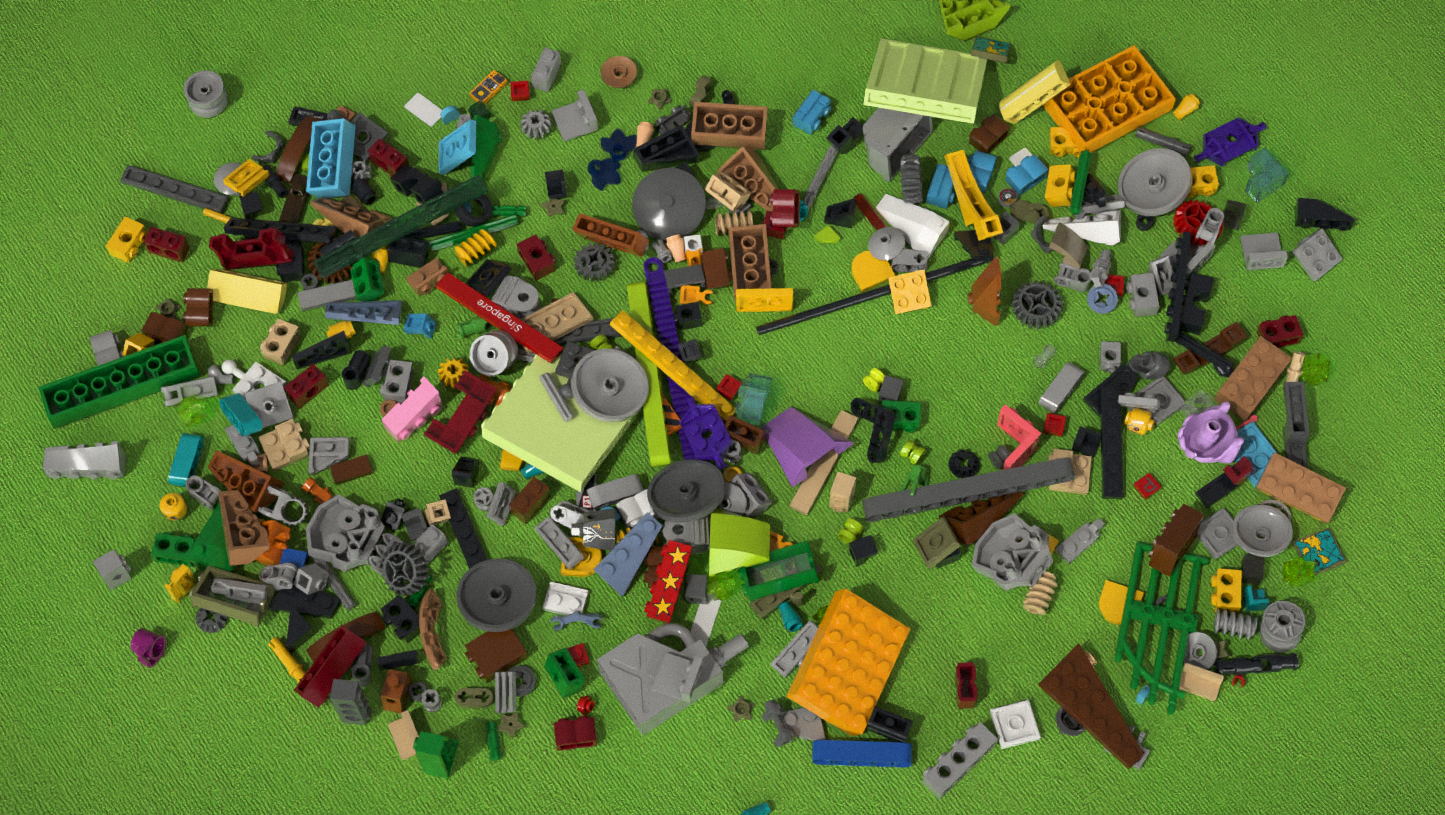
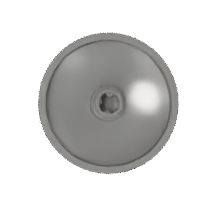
M1165 148L1150 149L1138 154L1125 165L1119 176L1118 192L1125 200V206L1132 212L1143 216L1162 215L1175 209L1185 200L1192 186V171L1186 159L1178 152Z
M599 349L588 353L578 362L572 374L571 390L576 403L589 416L604 422H620L634 416L643 406L648 395V379L642 366L629 354L616 349Z

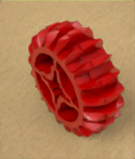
M1197 199L1194 202L1189 200L1187 203L1183 202L1173 216L1175 232L1180 233V236L1183 231L1190 232L1192 246L1197 243L1200 247L1208 243V241L1201 238L1197 239L1195 236L1208 211L1212 208L1211 204L1207 205L1204 201L1200 203ZM1222 221V224H1221V226H1220V228H1219L1220 231H1219V233H1218L1216 239H1218V238L1220 237L1221 232H1222V230H1223V226H1224V225H1223V221Z

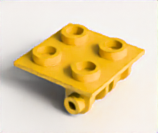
M924 269L888 277L895 314L927 309L932 306Z

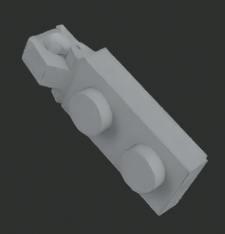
M233 425L226 428L225 431L241 459L244 461L249 459L253 468L259 465L260 462L256 454L260 452L251 435L241 436Z
M1100 518L1092 524L1087 522L1062 542L1055 551L1069 565L1097 541L1100 536L1099 531L1105 523Z
M214 579L211 586L212 593L224 594L227 599L261 604L263 599L267 600L266 585Z

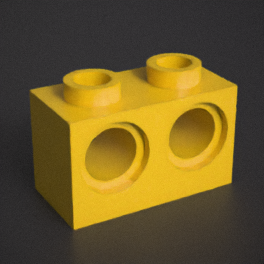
M1050 127V154H1054L1056 157H1063L1065 154H1073L1075 157H1080L1078 154L1079 150L1077 149L1078 146L1074 144L1063 127ZM1074 127L1080 134L1081 127Z
M1215 165L1190 168L1192 171V186L1186 198H1192L1197 195L1210 196L1216 194L1219 183Z
M1218 568L1215 575H1212L1211 587H1214V593L1211 594V605H1214V612L1219 608L1220 613L1223 610H1227V614H1230L1232 611L1235 614L1239 613L1241 609L1242 570ZM1227 579L1230 584L1226 585L1221 580ZM1221 598H1227L1230 603H1224Z

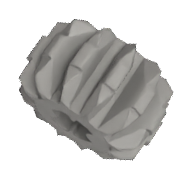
M535 108L534 112H531L528 109V115L523 114L520 126L522 127L523 134H527L528 138L534 136L536 140L537 136L544 138V134H549V128H551L550 116L545 114L544 110L538 112Z

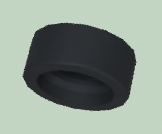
M478 190L464 192L455 204L456 216L464 225L470 227L483 224L492 212L490 199ZM467 199L474 200L480 204L483 210L481 217L471 216L466 211L464 202Z

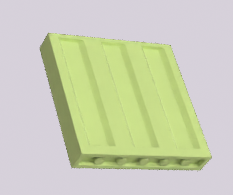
M881 38L867 83L864 105L974 124L987 59L971 56V53Z

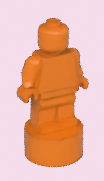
M312 477L307 479L301 488L307 494L316 498L314 502L323 504L333 496L327 487L322 489Z

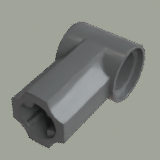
M367 644L364 645L362 652L354 659V667L352 669L353 681H357L360 687H366L371 683L373 646ZM360 673L366 674V676L363 678L357 677V675Z

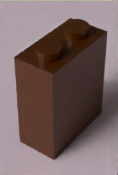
M512 629L502 632L487 631L465 645L467 652L464 654L470 663H475L477 675L480 679L484 678L487 683L495 679V672H506L528 658L525 648Z

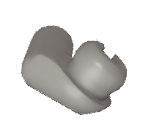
M212 365L208 369V376H214L216 384L234 383V376L223 375L218 366Z

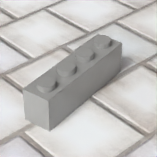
M112 441L111 445L104 446L103 442L95 443V447L80 444L75 449H72L70 446L45 448L43 471L47 477L53 479L60 477L78 479L79 477L117 479L118 477H124L127 456L118 441Z

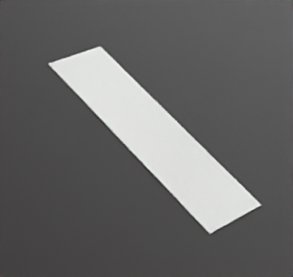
M707 594L708 604L699 605L690 631L697 641L699 639L702 641L705 647L707 646L722 601L721 597Z

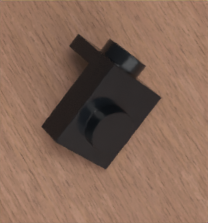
M398 498L387 501L381 517L382 524L399 530L403 521L401 514L409 511L410 506L406 505L404 500Z

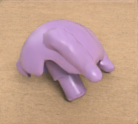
M1229 402L1206 408L1202 413H1193L1186 417L1178 431L1177 437L1180 448L1185 451V455L1188 458H1193L1202 463L1220 462L1229 464L1234 461L1241 445L1244 443V439L1238 437L1235 424L1228 414L1230 409Z

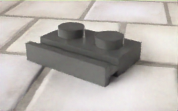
M384 345L375 352L361 383L362 385L369 387V385L371 386L381 380L384 373L382 372L383 366L387 365L391 357L389 355L391 348Z

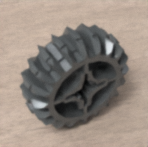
M918 154L903 155L900 163L903 200L905 203L910 204L921 203L923 200V183L920 157Z
M1029 280L1027 285L1022 284L1020 289H1016L1012 297L1011 307L1014 308L1012 312L1016 315V319L1022 320V326L1028 323L1029 329L1032 325L1036 329H1039L1040 325L1045 329L1047 324L1052 326L1054 321L1058 320L1062 312L1063 303L1061 295H1057L1058 290H1052V284L1046 286L1045 281L1039 284L1038 280L1035 281V284H1032ZM1046 298H1047V299L1049 300V302L1051 303L1052 308H1050V307L1048 306L1049 304H1047V303L1045 302V299H1046ZM1022 301L1029 307V311L1024 308Z
M408 542L396 543L389 547L387 552L382 554L384 558L380 561L383 564L380 568L383 571L381 577L386 579L384 584H389V590H394L395 594H401L402 596L413 595L423 589V586L427 584L426 579L430 577L427 574L430 568L426 565L429 561L424 559L426 554L420 553L421 548H415V544H409ZM400 554L406 556V558H401Z

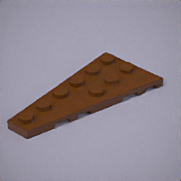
M1078 643L1038 686L1129 770L1144 753Z

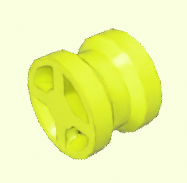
M872 368L870 374L865 376L862 381L868 389L877 392L880 389L879 386L883 383L885 375L878 369Z

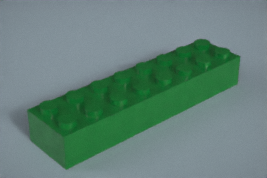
M183 335L39 386L38 389L48 420L55 429L161 391V387L200 377L190 345L186 336Z

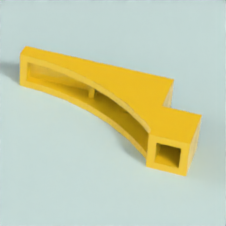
M964 150L944 155L965 225L974 224L979 241L1003 233L998 215L988 205L974 179Z

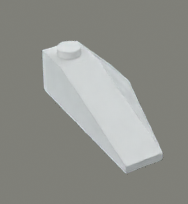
M885 194L876 206V210L890 225L902 232L908 246L912 250L924 251L928 259L948 233L950 221L932 211L914 204L905 203L896 197Z
M1121 210L1101 211L1095 216L1090 217L1085 214L1083 217H1075V219L1067 216L1047 219L1043 223V229L1055 232L1060 222L1073 230L1082 239L1106 243V245H1115L1121 239Z

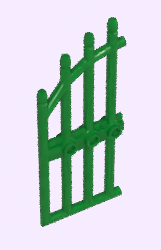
M1137 541L1114 658L1115 662H1121L1123 658L1122 653L1124 652L1133 666L1132 679L1130 681L1131 689H1137L1140 675L1151 684L1148 697L1150 705L1155 704L1158 689L1170 694L1167 713L1174 715L1177 698L1184 699L1185 691L1179 690L1189 632H1196L1199 615L1193 614L1201 564L1207 565L1209 558L1190 553L1184 555L1171 574L1165 607L1153 605L1159 571L1152 568L1146 602L1144 603L1134 600L1142 553L1143 551L1150 552L1154 546ZM1182 560L1194 562L1185 612L1173 609ZM1130 619L1142 621L1136 655L1126 640ZM1150 623L1161 626L1153 675L1142 666ZM1169 628L1181 630L1171 686L1160 681Z

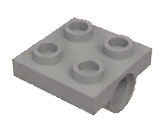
M1318 229L1312 235L1302 239L1297 244V247L1292 250L1312 281L1318 280L1343 259L1323 229Z

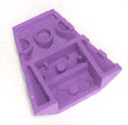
M789 407L761 427L765 431L766 440L792 488L807 478L805 468L833 449L839 455L853 445V442L793 407Z

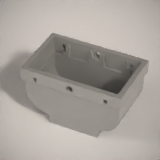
M878 108L863 125L864 142L870 167L881 174L884 180L891 182L901 170V157L906 155V153L914 155L933 133L932 116Z

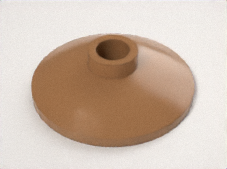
M624 56L611 57L601 67L603 81L614 88H623L630 85L637 76L635 63Z

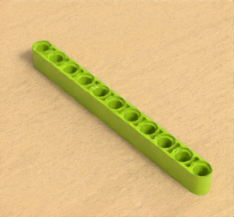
M646 281L627 284L631 317L654 336ZM635 347L636 360L644 369L648 379V395L643 404L651 466L653 468L672 464L667 427L664 422L666 419L665 411L662 407L663 397L661 394L659 367Z

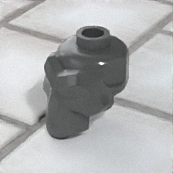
M1146 351L1141 355L1136 354L1128 363L1134 372L1140 373V376L1145 379L1161 378L1170 370L1168 356L1159 352Z

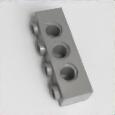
M981 722L977 726L972 725L966 731V736L962 740L959 738L951 746L953 749L948 754L944 752L937 761L939 763L936 766H930L923 773L922 783L937 798L941 799L996 746L998 738ZM974 742L978 745V748L971 749L967 744ZM955 756H961L964 759V762L957 763L954 761L953 758ZM947 770L950 773V775L948 777H943L940 775L939 771Z

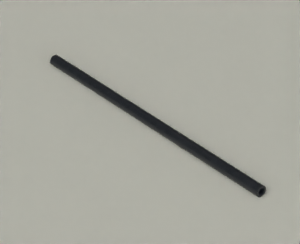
M972 258L925 273L927 282L986 264L988 261L975 262ZM890 284L756 326L757 333L762 335L891 294Z

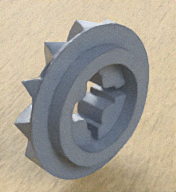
M1103 284L1100 287L1093 286L1087 295L1089 307L1093 311L1102 314L1112 311L1118 300L1116 290L1107 284ZM1099 293L1102 295L1109 294L1106 297V304L1103 301L1096 302L1099 299Z

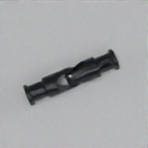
M1296 653L1283 656L1279 654L1251 657V659L1236 657L1232 658V660L1221 661L1216 659L1215 672L1220 675L1233 674L1237 676L1249 673L1280 672L1283 669L1295 671L1298 668ZM1261 659H1267L1265 668H1263Z

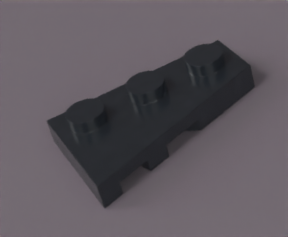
M293 578V587L291 589L279 590L269 607L270 611H284L290 613V608H295L300 614L331 619L341 602L340 599L323 591L307 595L294 585L296 578Z

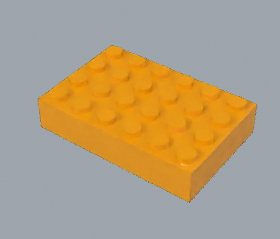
M1135 45L1069 78L1071 85L1045 102L1043 107L1058 127H1063L1074 144L1078 146V154L1080 155L1081 151L1088 150L1091 153L1139 128V126H1143L1172 111L1176 98ZM1074 127H1081V133L1079 134Z
M847 589L836 591L786 697L850 736L863 734L910 628Z

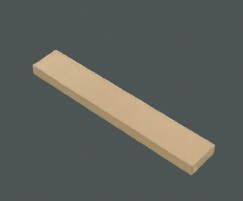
M841 410L831 430L849 439L858 422V417ZM833 449L812 463L807 472V478L802 481L790 504L791 509L806 516L808 515L839 457Z

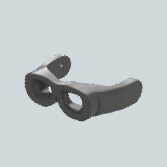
M267 130L265 134L276 140V149L266 156L253 155L252 159L257 162L275 163L285 145V140L281 139L274 132Z
M1042 216L1036 222L1031 235L1045 253H1050L1053 249L1049 248V243L1043 241L1041 224L1046 219L1045 216Z

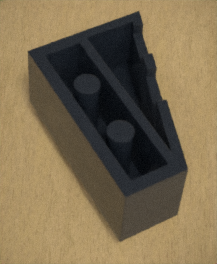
M680 125L634 148L633 158L640 170L644 172L676 167L685 162L687 164L699 163L700 154L683 125Z

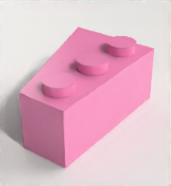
M424 376L420 380L422 384L415 391L411 389L407 393L409 397L402 404L398 402L382 419L384 428L398 443L409 438L415 429L424 426L430 417L439 414L443 408L439 392Z

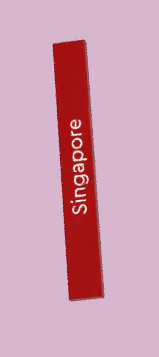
M447 273L436 284L438 290L497 329L509 333L517 342L552 364L563 353V347L450 273Z

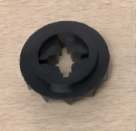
M959 449L957 452L952 453L948 463L949 469L954 476L961 479L974 476L979 470V458H977L975 452L972 453L968 449ZM969 459L967 464L968 466L964 465L963 467H960V460L965 461Z

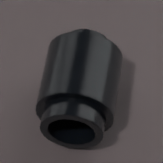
M365 178L356 179L352 183L351 191L361 203L368 206L376 201V191Z

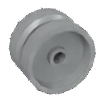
M199 71L192 74L184 84V93L190 109L196 115L211 118L219 115L226 108L228 95L223 81L217 73Z
M493 330L478 337L470 348V360L473 367L479 373L486 376H495L511 368L518 357V346L515 339L509 333L502 330Z

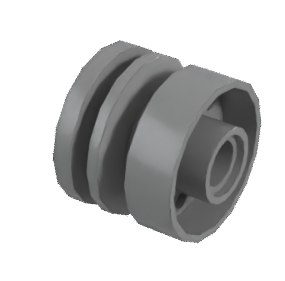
M1277 601L1270 604L1264 611L1259 629L1260 639L1263 644L1270 650L1278 653L1289 652L1295 649L1300 643L1305 626V615L1302 610L1294 603L1288 601Z

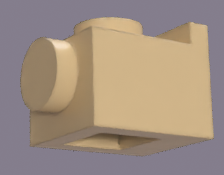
M446 499L426 504L427 509L423 514L427 527H430L431 524L446 523L451 518Z

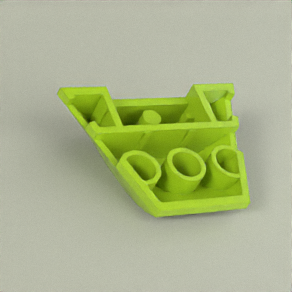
M939 0L946 33L964 41L995 28L1010 8L1009 3H1003L999 0Z
M716 508L711 512L709 577L724 571L731 572L732 569L738 567H749L769 561L770 524L720 508Z

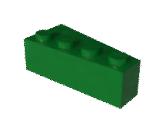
M421 731L419 737L415 738L413 749H415L424 773L449 779L459 741Z

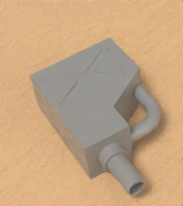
M666 623L645 636L637 633L598 658L597 663L599 673L641 734L645 735L722 685L723 671L721 668L726 667L727 661L749 646L745 638L739 634L718 648L713 646L710 650H707L700 639L697 641L685 626L677 623ZM668 635H675L682 639L687 648L679 652L658 643V641ZM665 653L693 661L695 656L703 658V668L690 703L652 690V685Z

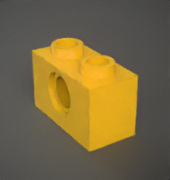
M1071 164L1049 167L1045 199L1050 207L1070 206L1076 178V171Z
M124 217L106 244V248L110 255L129 263L137 255L138 248L144 243L148 232L143 224Z

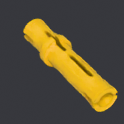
M279 637L273 638L268 643V646L289 670V675L294 677L299 683L306 674L304 666L295 660Z

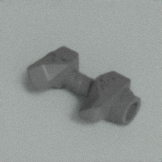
M774 699L764 704L766 712L762 715L763 721H774L779 734L773 743L777 747H782L794 740L796 737L793 728H785L781 717L784 715L785 710L782 704L776 703Z

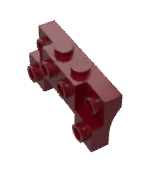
M277 228L260 230L259 238L233 241L228 235L219 234L218 236H211L209 241V248L216 253L221 265L226 270L288 263L293 261L294 253L285 244L286 237Z
M466 370L463 371V375L454 385L455 388L465 393L466 396L448 424L445 426L433 418L432 423L423 433V436L455 455L469 436L473 437L478 429L476 424L479 420L483 421L488 413L486 408L497 392L495 387Z

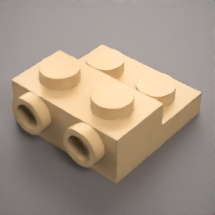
M293 418L276 425V430L258 437L274 472L309 457L307 449L310 446L306 438H301L300 433H303L299 422L294 423Z
M1053 449V453L1048 455V461L1065 457L1071 458L1075 479L1069 482L1050 485L1049 490L1088 495L1091 456L1073 454V451Z

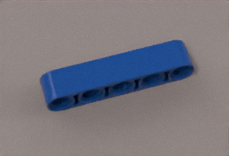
M815 740L812 744V763L842 766L910 767L912 766V744L900 742Z

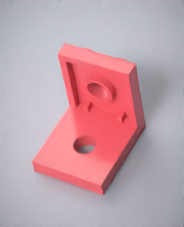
M1004 405L1000 409L997 426L1020 443V445L1005 460L1003 470L1020 467L1038 448L1036 445L1039 443L1040 439L1038 437L1041 435L1029 420H1024L1014 408Z

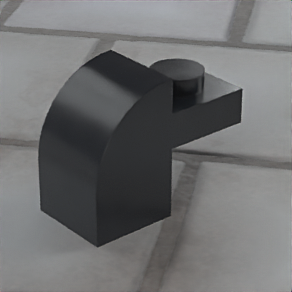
M852 117L843 128L838 125L826 139L841 154H846L855 147V143L864 134L863 125Z

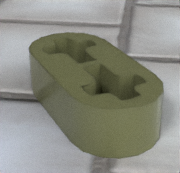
M461 688L455 694V701L461 708L484 709L490 707L494 701L492 692L486 688ZM463 694H466L468 698L473 699H466L465 702H462V700L459 698H462ZM483 694H486L489 699H486V702L483 703L481 699L476 698H482Z

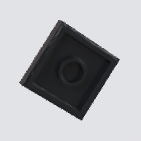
M486 259L465 284L480 294L489 296L512 269L507 264Z

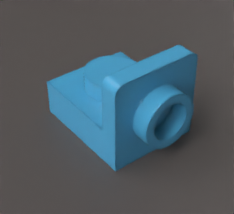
M426 313L408 314L403 331L407 334H423L427 338H432L436 321Z

